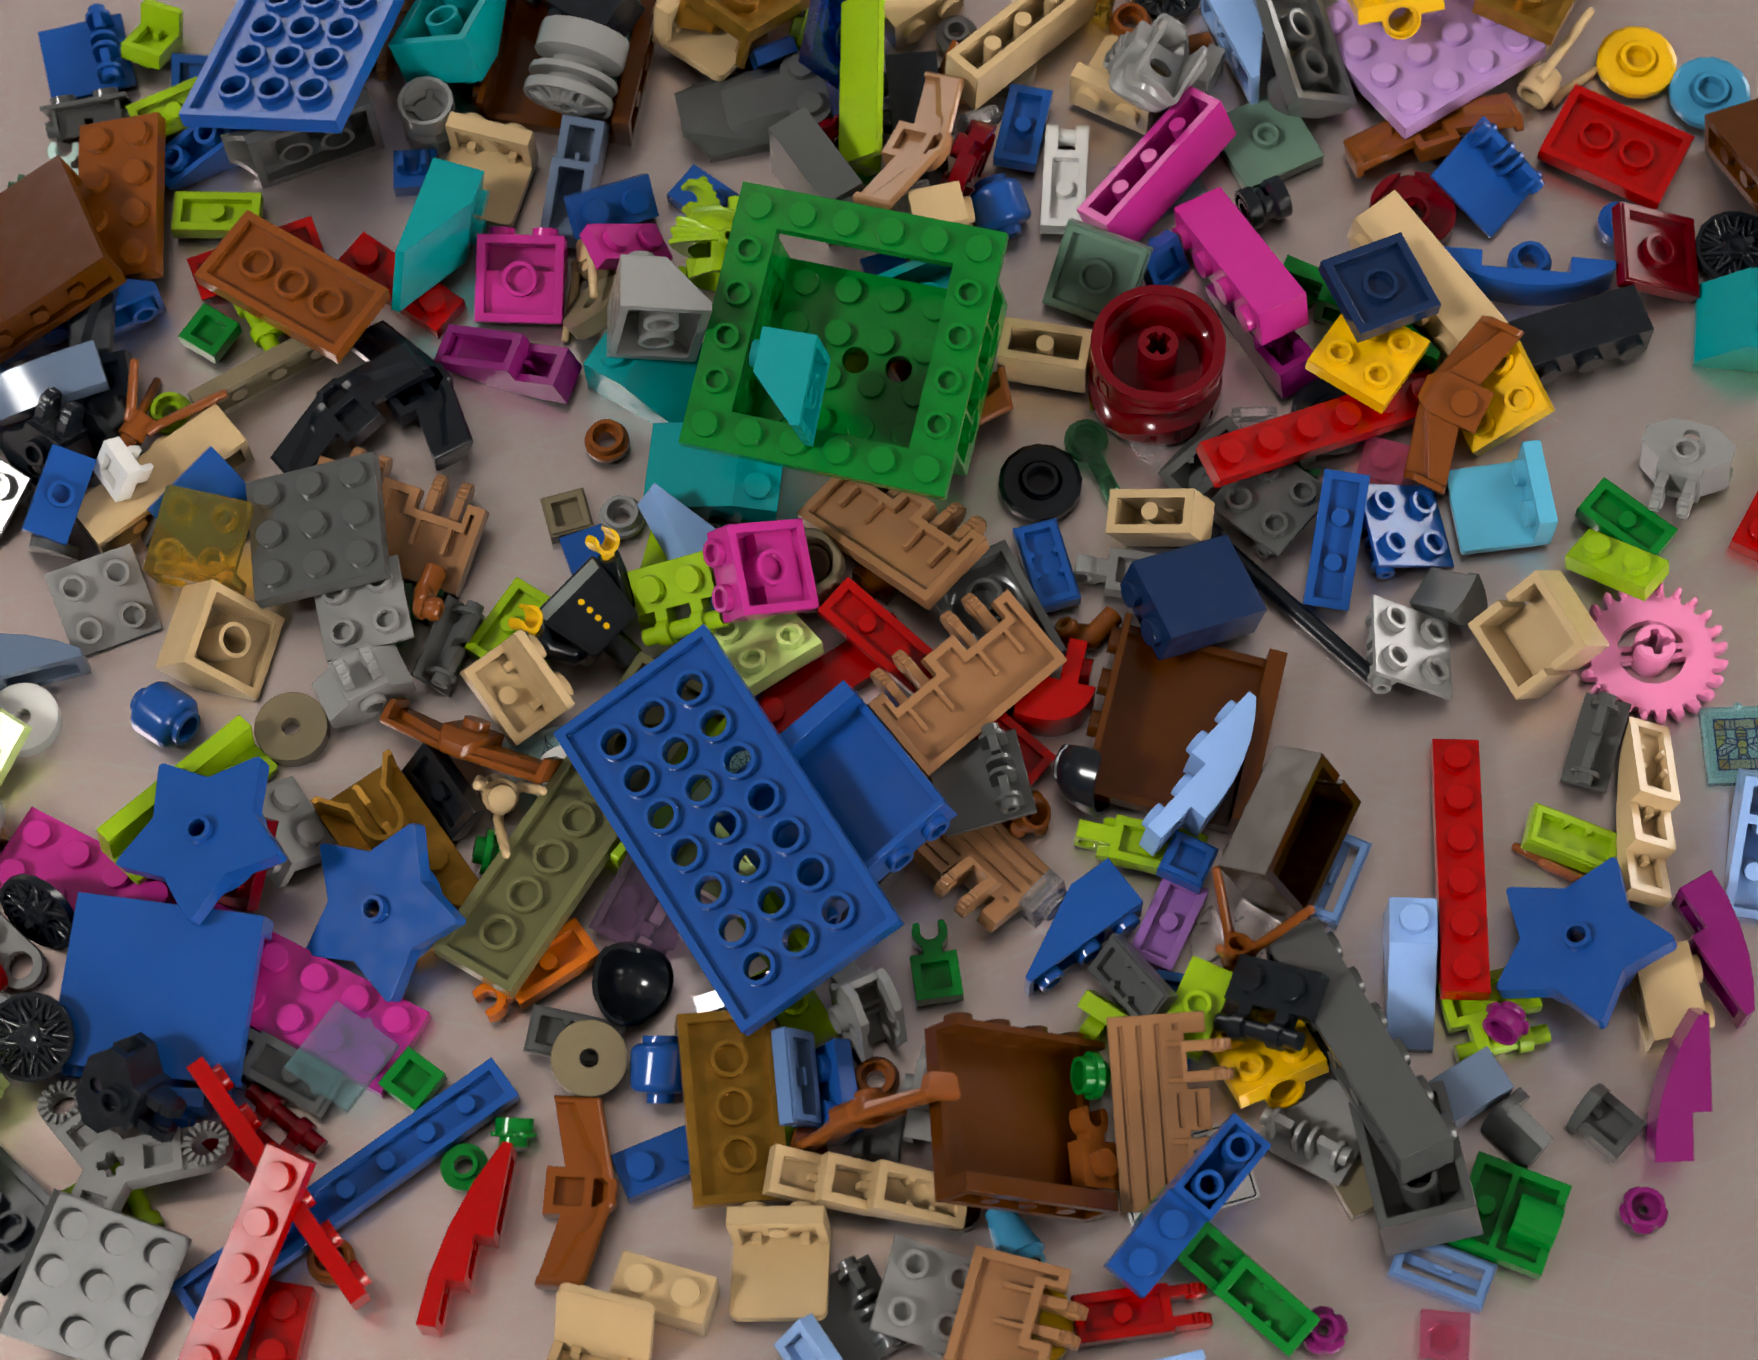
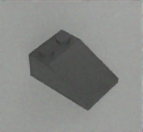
M1444 1081L1429 1083L1434 1096L1432 1103L1439 1114L1446 1112L1450 1116L1456 1128ZM1351 1102L1348 1103L1387 1257L1483 1234L1459 1137L1453 1141L1454 1162L1401 1185Z

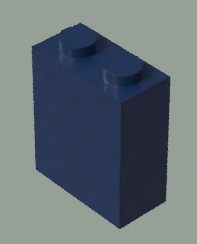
M1227 534L1132 561L1120 584L1124 603L1129 608H1132L1140 623L1141 634L1145 643L1148 646H1152L1159 661L1254 633L1267 611L1263 600Z

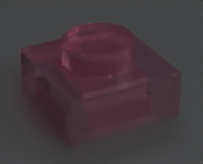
M1378 437L1366 439L1357 474L1370 475L1369 484L1401 485L1410 446Z
M1420 1309L1417 1360H1469L1471 1313Z

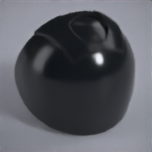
M1063 744L1054 759L1053 780L1057 783L1065 799L1072 805L1094 817L1099 818L1103 816L1110 803L1094 800L1095 784L1102 759L1101 754L1092 748Z
M627 941L606 946L597 956L593 970L592 991L594 999L602 1014L610 1022L617 1025L641 1024L654 1017L667 1002L673 987V969L670 961L663 953L647 945Z

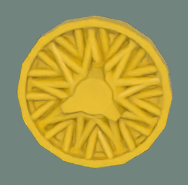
M1627 26L1614 30L1603 39L1596 53V70L1601 81L1613 92L1627 98L1645 99L1658 95L1669 87L1676 72L1677 57L1671 44L1660 33L1646 27Z

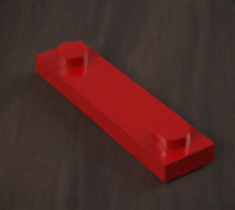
M846 640L764 691L758 703L778 733L781 734L790 724L800 718L840 682L844 680L855 691H858L872 682L870 673L879 667Z

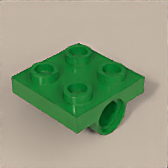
M1479 1151L1469 1178L1483 1234L1448 1242L1446 1245L1539 1280L1558 1234L1572 1186Z

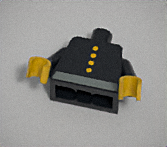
M602 525L601 530L604 532L605 540L601 545L598 539L592 535H588L585 539V544L590 550L600 553L598 560L592 555L540 608L536 605L520 603L519 607L525 612V621L510 617L508 625L516 631L522 629L526 635L533 634L546 651L547 656L544 658L545 660L571 666L582 664L583 666L590 667L605 652L624 670L642 651L624 633L637 616L636 604L627 568L620 552L617 550L620 545L619 534L616 530Z

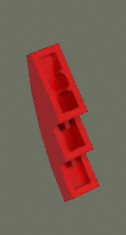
M503 1141L472 1183L447 1229L429 1273L416 1321V1326L422 1335L442 1338L451 1290L470 1293L480 1246L499 1249L518 1156L511 1142Z

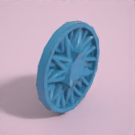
M1699 57L1685 62L1674 73L1668 89L1669 101L1676 115L1688 125L1705 130V114L1741 104L1751 99L1750 86L1742 71L1730 62L1716 57Z

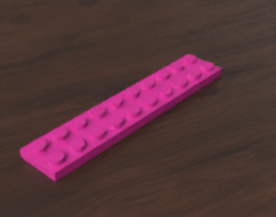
M32 806L0 854V888L11 876L21 873L33 875L50 883L66 898L74 912L78 892L177 904L166 882L149 878L141 885L135 884L102 852L98 840ZM216 903L212 908L235 912L219 903ZM272 932L271 940H264L250 1028L259 1033L262 1030L340 1072L346 1080L384 1099L387 1093L378 1085V1082L408 1046L412 1049L415 1047L432 1018L430 1013L403 998L400 1002H386L370 981L326 958L314 957L308 949Z

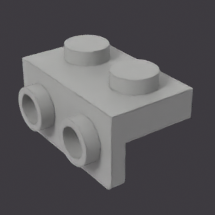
M293 776L267 784L262 813L264 817L279 821L275 839L287 856L286 862L268 868L267 874H269L276 887L280 888L289 883L295 871L322 862L320 845L322 843H336Z

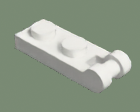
M1046 124L1040 234L1064 235L1069 219L1074 218L1082 221L1076 209L1086 199L1089 126L1076 125V129H1059V124ZM1058 146L1075 147V150H1060Z

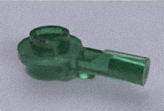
M1083 419L1076 421L1065 432L1063 442L1065 451L1074 460L1088 463L1107 503H1109L1110 489H1120L1103 456L1108 446L1107 432L1102 425L1094 420Z

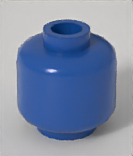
M997 173L976 182L973 185L975 190L970 196L977 227L1006 232L1009 239L1020 235L1023 232L1021 226L1031 217V210L1020 181L1016 178H1007L1006 173Z
M157 681L147 688H141L131 700L130 720L133 730L160 748L171 749L178 745H185L197 733L200 726L197 702L189 694L169 682Z
M642 1036V1043L636 1044L631 1049L630 1086L637 1093L647 1094V1103H675V1094H682L677 1036Z

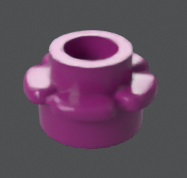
M1503 1001L1501 1004L1492 1002L1486 1007L1488 1014L1482 1026L1485 1033L1494 1041L1503 1045H1514L1522 1037V1034H1528L1530 1026L1526 1020L1524 1010L1519 1005L1510 1001Z
M1634 1187L1624 1194V1203L1619 1206V1214L1625 1224L1632 1226L1634 1232L1650 1234L1654 1231V1228H1661L1668 1218V1210L1665 1199L1660 1192L1650 1187ZM1645 1206L1648 1209V1213L1641 1214L1639 1207Z
M1315 1307L1312 1311L1321 1320L1304 1339L1303 1343L1312 1353L1334 1354L1340 1351L1345 1344L1344 1336L1348 1333L1347 1322L1342 1315H1336L1330 1307ZM1322 1326L1327 1327L1328 1334L1322 1335L1319 1332V1328Z

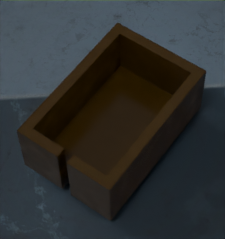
M1275 745L1268 762L1261 770L1259 781L1249 802L1242 810L1238 825L1229 843L1223 850L1218 866L1258 912L1290 918L1306 906L1314 905L1361 804V800L1344 780L1339 779L1340 774L1323 753Z

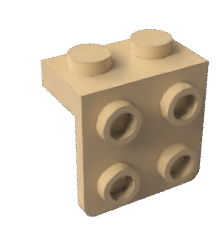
M657 0L652 10V15L654 16L652 41L715 81L725 80L738 67L735 61V50L738 43L736 38L723 29L715 33H707L705 31L681 28L675 23L680 0ZM768 33L761 36L759 40L753 46L750 47L747 58L754 49L758 48L763 42L767 40Z
M1113 34L1107 35L1102 40L1089 65L1078 62L1071 73L1069 102L1145 135L1151 129L1160 112H1148L1138 109L1111 91L1109 87L1110 73L1103 66L1106 53L1117 42L1119 37ZM1151 65V67L1156 73L1163 77H1167L1162 70H1160L1158 67L1154 65Z
M451 111L445 125L451 146L446 161L485 171L483 189L489 191V199L483 217L480 216V219L486 221V225L512 227L539 159L533 131L517 123L502 124L489 121L476 113L461 114Z
M522 629L513 633L496 648L460 672L462 678L500 731L505 734V738L513 748L575 705L571 698L574 692L568 680L560 672L554 674L544 660L547 654L540 641L533 634L526 635Z
M796 1201L789 1206H769L762 1202H746L742 1206L727 1207L726 1227L734 1245L729 1312L732 1319L737 1322L797 1321L812 1313L817 1321L823 1320L828 1314L832 1228L825 1206L809 1201Z
M562 1283L556 1295L554 1341L547 1360H651L655 1320L654 1305L636 1297L617 1295L585 1285Z

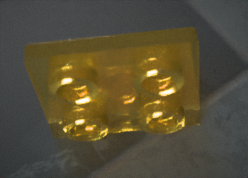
M166 486L143 571L156 583L178 588L213 579L244 596L247 584L236 573L254 511L253 504L249 501L179 486Z

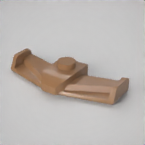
M925 71L924 76L926 80L915 122L899 121L881 152L886 166L862 192L856 191L852 198L854 203L893 210L895 204L925 172L936 170L944 163L954 144L951 133L965 82L964 78Z

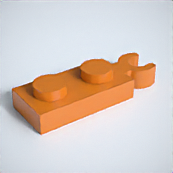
M574 917L564 924L513 999L486 983L478 985L473 990L472 995L477 1003L484 1001L488 997L497 998L495 1005L485 1011L490 1023L496 1022L506 1015L509 1005L514 1001H517L524 1011L594 966L600 952L579 921Z

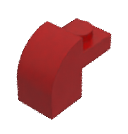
M1070 638L1065 655L1067 661L1063 664L1060 679L1047 677L1015 704L1013 719L1030 734L1042 737L1063 736L1078 729L1090 716L1095 703L1096 687L1089 686L1094 659L1087 658V641Z

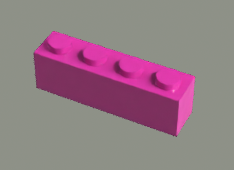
M1189 86L1178 102L1166 111L1076 209L1082 221L1139 242L1237 135L1222 102Z
M1217 187L1174 207L1176 226L1172 228V232L1178 235L1183 251L1187 250L1193 257V262L1199 275L1202 278L1208 277L1214 284L1215 292L1223 305L1230 304L1233 308L1238 323L1244 332L1248 333L1251 331L1263 346L1309 324L1306 292L1221 187Z

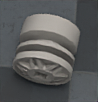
M566 15L546 16L542 20L535 44L537 53L543 58L534 59L530 63L528 70L531 75L525 80L523 91L533 102L549 110L564 115L593 120L607 119L612 114L614 106L612 98L618 92V86L611 77H618L623 73L630 48L629 42L619 32L588 19Z

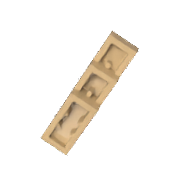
M1631 716L1627 719L1622 736L1618 769L1616 805L1617 861L1622 870L1628 900L1662 909L1672 899L1666 860L1676 851L1671 811L1681 802L1669 727Z
M780 1144L770 1147L763 1195L794 1202L809 1201L817 1205H824L828 1209L864 1216L957 1230L964 1229L967 1206L935 1202L934 1174L932 1171L883 1159L871 1162L830 1151L821 1155Z

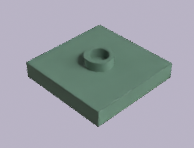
M1268 95L1259 98V103L1253 105L1248 103L1227 112L1237 135L1220 153L1241 188L1247 186L1252 188L1259 187L1264 179L1274 175L1279 176L1283 181L1323 163L1324 154L1302 118L1288 116L1276 111L1271 106Z
M1071 218L1067 222L1042 303L1095 322L1101 310L1111 300L1123 292L1141 287L1154 247Z

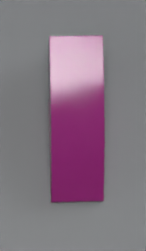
M1211 283L1206 286L1208 296L1239 345L1282 399L1299 391L1311 381L1320 379V377L1305 369L1307 360L1313 353V350L1295 331L1262 346L1251 331L1248 333L1243 331L1230 304L1223 305L1215 292L1214 284Z
M453 324L448 325L434 358L435 361L441 362L446 370L471 380L512 393L564 404L568 403L582 369L580 362L567 347L530 343L523 333Z
M1710 870L1680 887L1672 901V905L1693 934L1688 943L1691 955L1697 954L1700 959L1703 981L1732 1023L1739 1029L1747 1023L1755 1011L1754 981L1750 956L1740 922L1730 900L1716 876Z
M1699 1007L1689 1008L1674 1031L1661 1059L1651 1091L1646 1121L1645 1154L1655 1163L1694 1161L1693 1112H1712L1709 1014Z

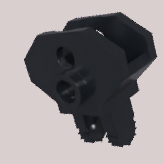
M48 387L41 393L34 416L2 433L0 448L9 464L32 478L30 483L37 486L41 474L35 472L33 467L40 466L42 473L49 450L53 444L93 459L98 457L87 436L89 428L82 425L85 408L77 401H70L61 411L63 394L55 387ZM94 471L92 472V475H91L90 479H91V478H94L95 476H97V475L94 473Z
M142 1032L122 1038L114 1042L112 1047L88 1057L75 1092L82 1122L97 1134L118 1126L125 1131L137 1127L156 1141H161L162 1143L172 1142L178 1129L177 1123H174L172 1119H181L187 1104L185 1103L186 1100H183L182 1097L178 1096V1093L167 1086L170 1076L163 1072L156 1042ZM94 1078L100 1079L101 1091L95 1087Z

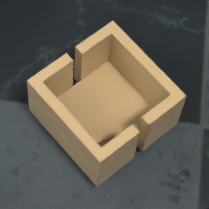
M1535 570L1505 594L1508 600H1497L1468 623V626L1516 700L1541 699L1572 675L1569 670H1579L1610 646L1561 570Z

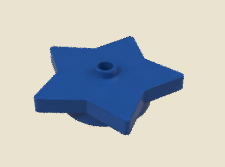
M258 756L206 777L165 763L160 764L153 818L120 855L116 865L127 873L166 882L186 920L194 926H199L223 894L241 886L253 873L282 864L287 860L286 854L268 829L266 819L262 813L269 765Z
M417 823L408 824L371 851L337 844L322 843L320 845L328 902L306 949L314 957L354 961L386 1002H400L417 960L436 941L466 924L465 917L442 894L440 884L429 868L425 825Z
M1612 857L1566 888L1509 887L1506 890L1520 939L1497 982L1496 988L1500 996L1505 999L1551 997L1559 1002L1570 1005L1598 1028L1605 1029L1620 993L1631 983L1636 973L1677 949V943L1672 934L1630 908L1622 870L1617 859Z

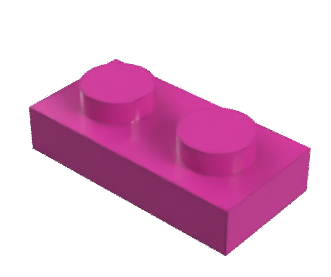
M587 224L580 233V237L597 270H617L620 255H628L633 251H649L655 256L667 257L670 261L673 259L656 224Z

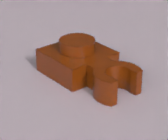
M1082 1106L1070 1110V1126L1077 1136V1140L1068 1142L1072 1186L1111 1192L1119 1191L1116 1146L1114 1142L1105 1141L1104 1133L1109 1125L1106 1109L1101 1108L1089 1112L1088 1106Z

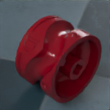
M1147 285L1133 288L1111 300L1101 310L1094 322L1091 333L1088 394L1093 410L1106 428L1132 443L1146 446H1165L1191 438L1211 421L1221 397L1222 372L1226 356V335L1223 324L1216 312L1197 295L1182 288L1169 285Z

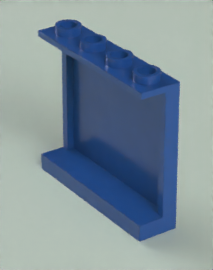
M844 680L780 734L877 883L888 873L897 872L904 868L913 859V852L927 840L933 841L943 835L950 826L949 821L957 815L859 694ZM748 761L736 773H741L745 771L749 766L750 761ZM763 788L756 793L753 800L755 810L762 811L772 805L775 798L773 788ZM727 815L718 821L729 835L734 832L736 828L734 816ZM787 825L779 832V847L788 848L797 842L799 838L798 826ZM755 852L746 854L747 858L758 870L760 866L759 854ZM813 862L806 866L802 873L804 885L813 886L822 879L824 874L822 863ZM774 890L776 895L784 903L785 895L783 891ZM838 900L829 906L827 920L830 924L839 923L841 914L849 908L847 901ZM800 928L809 935V931L806 928Z
M78 892L59 1002L65 1006L74 1021L76 1041L73 1054L63 1067L62 1075L81 1078L89 1056L112 1047L114 1042L122 1038L142 1032L156 1042L163 1072L170 1076L168 1087L184 1088L185 1083L197 1084L186 1067L203 1056L210 1068L220 1063L236 1086L233 1089L246 1091L247 1083L242 1082L241 1077L264 940H271L274 921L263 915L212 909L199 926H194L186 920L177 904Z

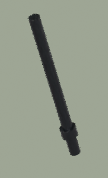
M1214 520L1211 539L1222 536L1224 533V529ZM1233 544L1255 587L1369 688H1372L1367 682L1371 664Z

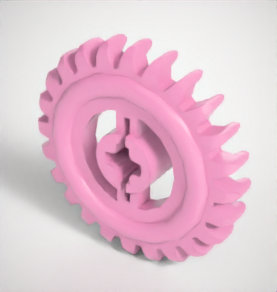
M1663 582L1660 583L1653 595H1650L1645 602L1618 591V602L1612 598L1609 592L1604 594L1602 598L1604 610L1600 609L1597 604L1591 605L1589 614L1610 646L1585 664L1583 667L1589 668L1585 669L1580 676L1584 682L1596 683L1590 691L1591 694L1598 695L1599 692H1606L1617 696L1616 700L1632 704L1630 713L1636 712L1638 719L1646 721L1648 715H1653L1656 723L1659 725L1665 723L1667 713L1675 721L1683 720L1685 715L1684 709L1693 714L1699 713L1701 709L1700 701L1710 702L1714 698V691L1709 688H1718L1723 684V676L1716 675L1715 673L1724 671L1728 666L1727 659L1716 658L1726 651L1728 643L1724 641L1721 643L1712 642L1720 635L1722 626L1705 627L1712 616V610L1709 609L1704 613L1696 615L1694 610L1698 604V597H1694L1691 601L1682 605L1680 603L1681 587H1678L1669 598H1666L1664 596ZM1644 626L1638 631L1632 646L1618 647V642L1623 635L1631 629ZM1683 662V668L1678 675L1670 681L1658 684L1641 682L1631 677L1623 668L1630 666L1636 674L1646 678H1654L1663 674L1669 663Z

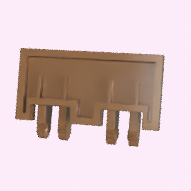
M355 447L349 457L364 454L367 451L366 449ZM320 455L317 465L335 460ZM381 455L379 460L389 557L398 555L403 579L414 583L418 582L426 563H434L443 567L447 571V575L440 589L444 590V593L460 598L490 514L487 510L471 505L475 493V485L463 482L457 492L449 518L447 519L439 516L449 489L450 478L448 476L436 475L424 507L420 510L419 506L424 491L421 488L390 479L389 475L393 460L391 457Z
M833 477L796 512L797 517L802 518L805 527L816 528L825 532L840 551L927 610H930L990 548L988 540L984 536L987 522L980 516H971L957 530V527L964 522L963 520L967 513L965 506L959 502L954 501V503H951L938 515L935 503L924 496Z
M1008 589L990 604L1002 619L1000 623L977 596L971 594V592L961 599L966 612L985 632V635L978 641L952 611L947 610L940 616L941 623L951 636L921 661L922 665L933 676L931 680L927 678L904 651L898 650L892 655L896 668L916 689V692L909 698L900 690L887 672L876 668L870 673L871 680L880 690L881 694L868 704V707L926 777H929L978 736L983 725L996 721L1067 661L1066 657Z
M930 775V776L927 777V778H928V779L930 780V782L933 784L932 778H931V775ZM1002 823L948 838L944 833L933 841L927 840L913 852L914 857L912 859L936 882L932 891L940 898L950 894L962 883L970 890L969 893L964 894L958 900L953 910L961 918L973 912L981 904L987 905L981 910L977 921L990 933L994 932L1049 888L1057 876L1018 838L1013 837Z
M1204 1011L1106 1017L1121 1213L1143 1211L1164 1185H1168L1193 1157L1194 1150L1200 1149L1211 1137L1191 1138V1131L1213 1129L1210 1088H1188L1187 1082L1234 1079L1233 1068H1227L1226 1066H1214L1202 1070L1187 1069L1186 1052L1205 1050L1209 1052H1222L1226 1049H1231L1230 1037L1184 1040V1033L1205 1032Z
M976 1245L943 1360H1049L1052 1346L1074 1351L1078 1350L1081 1338L1074 1333L1038 1324L1041 1311L1074 1321L1087 1319L1089 1309L1085 1305L1044 1294L1045 1289L1067 1294L1072 1277L1071 1269Z

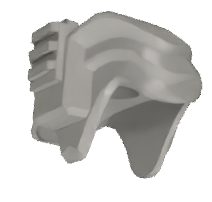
M1163 13L1157 17L1152 25L1145 21H1140L1131 33L1127 31L1125 34H1121L1117 42L1106 53L1103 66L1110 73L1109 87L1111 91L1138 109L1148 112H1160L1176 104L1188 87L1192 86L1207 66L1206 56L1208 48L1203 45L1196 52L1189 55L1187 29L1181 22L1169 14ZM1151 65L1158 67L1166 74L1167 77H1163L1156 73L1151 67Z

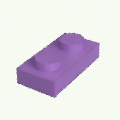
M1162 878L1132 942V945L1155 970L1173 972L1207 900L1209 889L1202 887L1200 893L1196 894Z

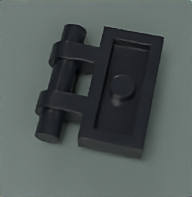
M1240 954L1224 997L1230 1003L1238 1005V1010L1232 1015L1221 1012L1217 1013L1213 1020V1028L1215 1031L1227 1033L1231 1040L1245 1043L1251 1039L1264 1042L1266 1048L1280 1052L1285 1051L1286 1048L1300 1051L1305 1045L1306 1037L1304 1032L1294 1030L1297 1021L1301 1020L1315 1024L1330 978L1319 971ZM1261 1011L1276 1014L1274 1020L1270 1021L1269 1024L1257 1021Z

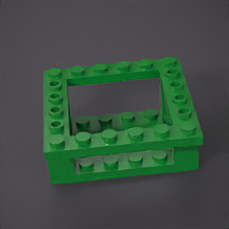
M743 181L712 304V313L705 332L678 441L679 444L688 448L946 501L952 475H968L1008 307L999 284L1009 240L1008 234L1006 232ZM784 234L951 267L952 271L948 287L945 289L790 258L779 236ZM762 326L818 335L831 357L813 447L806 446L801 442L753 372L754 367L749 366L750 348L754 339L760 340ZM860 351L867 354L869 362L863 371L851 373L845 369V360L851 353ZM905 360L912 365L910 376L901 382L889 379L888 369L890 365L895 361Z

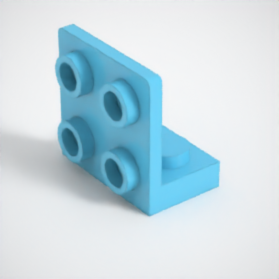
M1541 440L1522 442L1518 457L1513 459L1512 462L1452 469L1449 471L1446 487L1458 545L1462 555L1551 543L1558 524V518Z

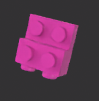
M493 226L489 227V234L477 233L474 322L488 324L563 325L565 284L568 283L569 240L565 236H559V229L539 227L533 228L532 235L515 234V228Z
M802 518L729 524L707 533L708 540L703 547V557L705 563L714 569L717 585L712 591V603L715 610L722 613L724 623L761 620L772 615L809 612L820 607Z

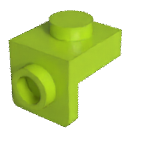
M144 0L140 4V24L121 43V58L138 63L145 68L160 70L171 59V54L177 52L183 46V11L180 8L158 1Z

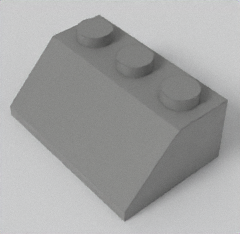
M633 251L628 255L621 254L607 306L606 357L696 362L712 313V302L667 257L655 256L649 251Z

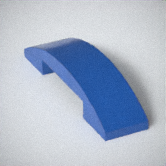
M1444 246L1490 301L1504 304L1550 306L1589 298L1609 290L1616 270V260L1571 257L1567 272L1482 265V249Z

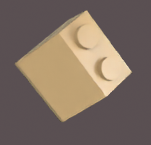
M213 579L183 586L155 669L193 688L256 701L259 698L285 618L267 608L261 609L256 602Z

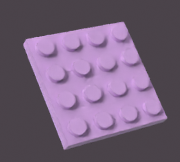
M1339 0L1326 8L1350 82L1404 139L1411 137L1543 59L1546 55V45L1472 13L1475 0H1444L1445 9L1421 14V25L1418 31L1406 39L1390 37L1385 32L1380 21L1359 25L1347 0ZM1407 8L1395 9L1389 18L1396 19L1401 17Z

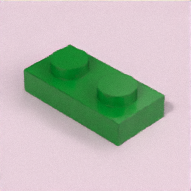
M1605 477L1580 504L1575 513L1576 518L1593 530L1656 556H1659L1678 531L1677 528Z

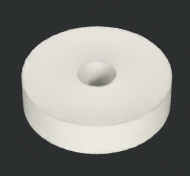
M17 683L0 691V707L18 719L23 715H30V720L26 724L33 728L17 757L34 756L48 749L57 739L62 727L61 710L49 691L33 683Z

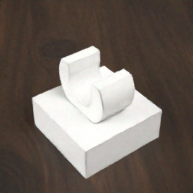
M119 436L103 441L93 469L116 503L130 499L137 483L146 482L154 467L152 463L139 465L137 460L142 450L140 446L131 445L127 447Z

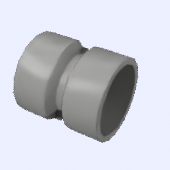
M430 76L417 77L407 82L399 92L397 104L409 145L412 149L437 148L438 155L449 151L451 146L445 125L450 112H457L449 86L439 78Z

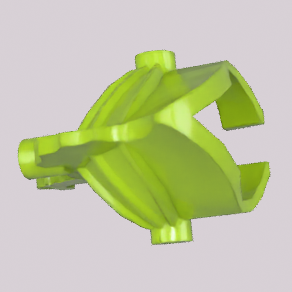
M701 176L698 179H688L681 186L683 191L693 192L697 197V202L689 201L682 207L681 210L685 213L686 217H676L677 224L670 229L673 237L669 239L668 244L676 252L688 257L686 260L687 267L679 266L677 268L699 290L716 292L739 196L728 197L727 208L721 206L720 200L716 197L717 192L712 188L713 185L708 182L707 177Z

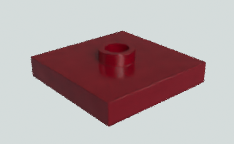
M1622 201L1612 207L1617 287L1622 288L1634 284L1638 292L1690 304L1700 298L1694 219Z

